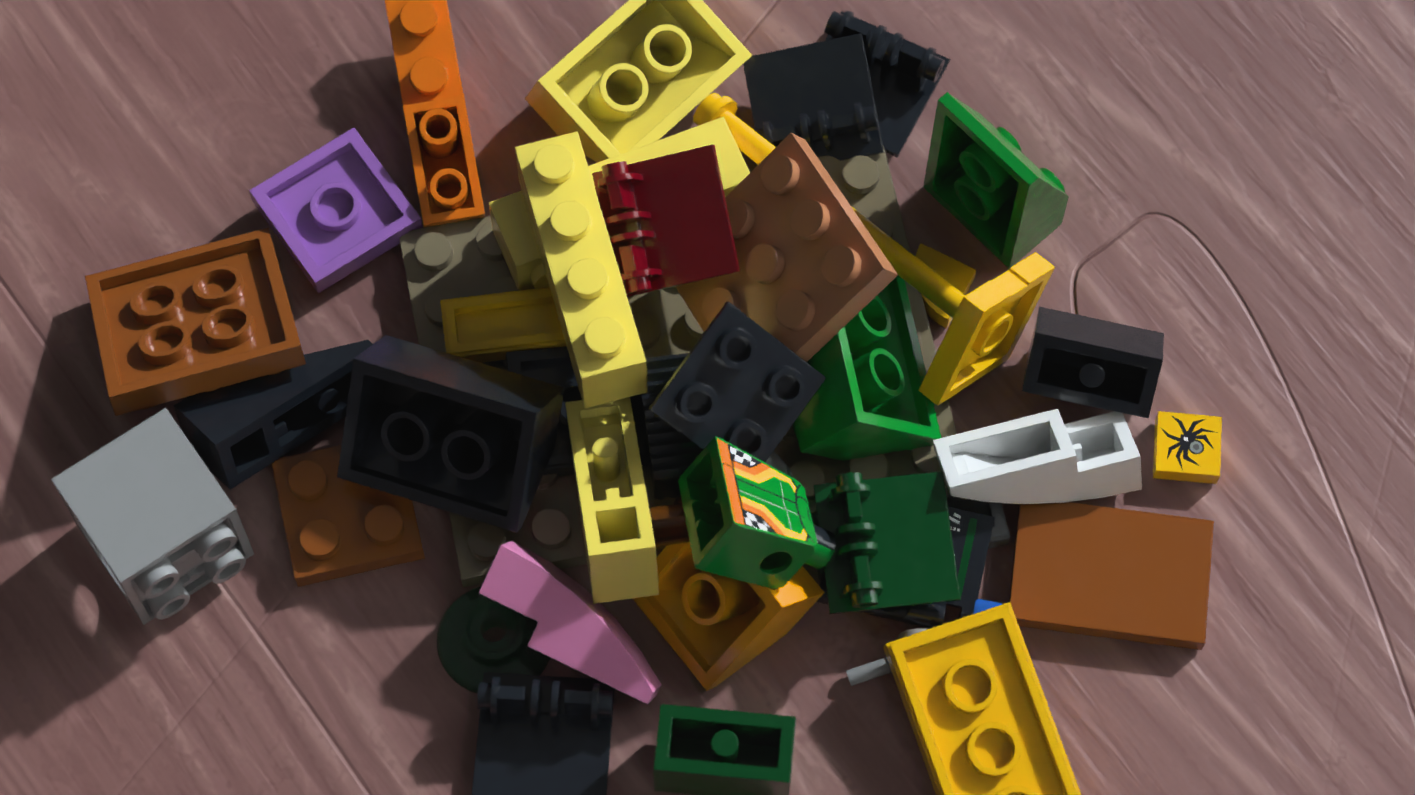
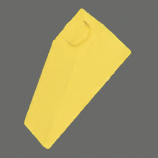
M630 397L586 409L582 400L565 402L593 604L659 595L656 545Z

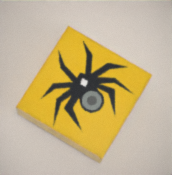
M1158 411L1154 430L1153 478L1217 484L1220 478L1222 417Z

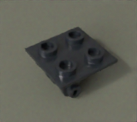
M849 10L846 12L841 11V13L834 11L825 27L824 33L828 35L826 40L862 33L882 143L886 153L898 158L948 67L950 59L937 54L936 49L932 47L926 49L904 39L903 34L888 32L885 26L879 25L877 27L854 17V13Z
M862 33L754 55L743 64L755 131L775 147L790 133H793L805 139L817 157L829 155L841 161L855 156H871L884 153Z
M726 301L651 404L649 410L655 413L654 416L673 430L680 432L702 450L717 436L766 462L826 377L733 304Z
M484 672L483 683H479L477 708L480 710L472 795H607L615 688L596 679Z

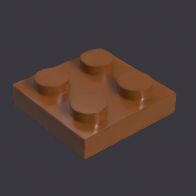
M341 445L280 458L272 463L294 577L298 587L425 559L413 501L337 478Z

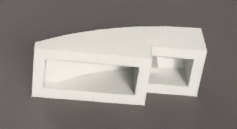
M1054 409L933 440L937 459L943 471L950 495L953 497L983 502L1043 504L1097 499L1142 489L1141 456L1124 415L1120 412L1114 411L1064 424L1059 410Z

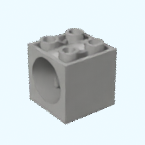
M167 408L159 411L51 479L76 525L143 625L154 618L159 620L166 619L178 613L188 604L190 595L210 582L218 584L234 577L243 569L246 559L254 555L236 508Z

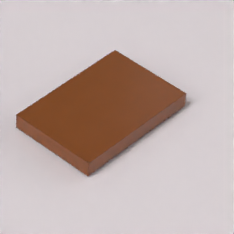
M1072 502L1019 504L1009 602L1018 625L1027 628L1202 650L1206 640L1214 521Z

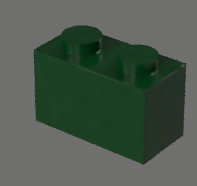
M661 704L654 761V791L692 795H789L796 717Z

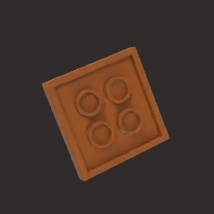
M269 228L85 276L108 396L115 416L140 409L152 408L162 403L195 394L211 392L221 387L265 375L277 374L283 370L306 364Z

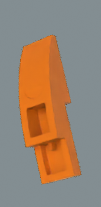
M385 0L424 227L483 218L485 217L447 0Z

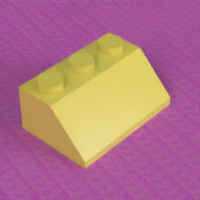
M628 0L542 76L525 97V100L558 136L578 131L585 156L598 163L660 140L743 65L752 54L703 0Z

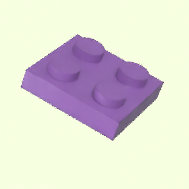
M355 128L350 129L249 190L254 205L318 293L400 244L399 238L409 231L423 228L419 214Z

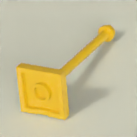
M717 93L708 95L697 107L693 116V122L699 126L724 116L739 150L759 165L776 147L735 116L737 103L729 96L721 97ZM853 208L898 276L953 318L918 391L938 406L1010 358L1055 266L1035 252L1010 267L1008 271L995 279L989 280L972 292L964 295Z

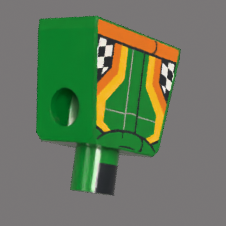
M715 436L678 479L695 568L759 586L778 589L784 587L804 564L820 569L831 559L836 544L835 535L833 532L813 524L805 488L801 483L733 444Z

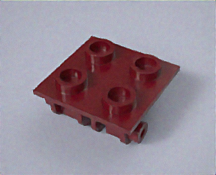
M714 144L628 165L626 161L610 163L601 166L602 171L592 173L595 191L627 297L740 272Z

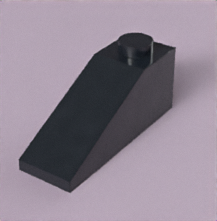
M364 340L305 354V365L283 370L277 374L265 375L221 387L211 392L189 396L174 405L181 430L209 471L231 490L346 417L353 360L373 345V343L369 340Z

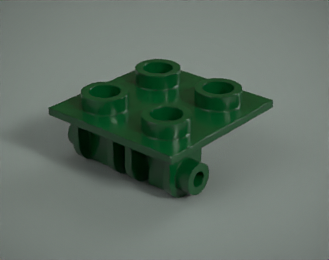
M943 471L862 480V473L851 472L837 475L835 483L813 485L818 526L833 532L836 540L833 555L824 566L829 614L961 600Z

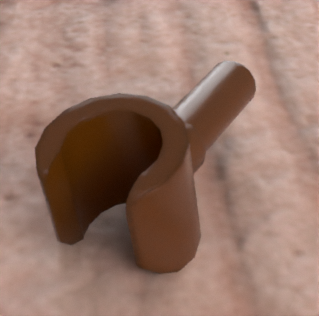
M681 494L677 495L674 503L671 505L649 507L656 547L690 542Z

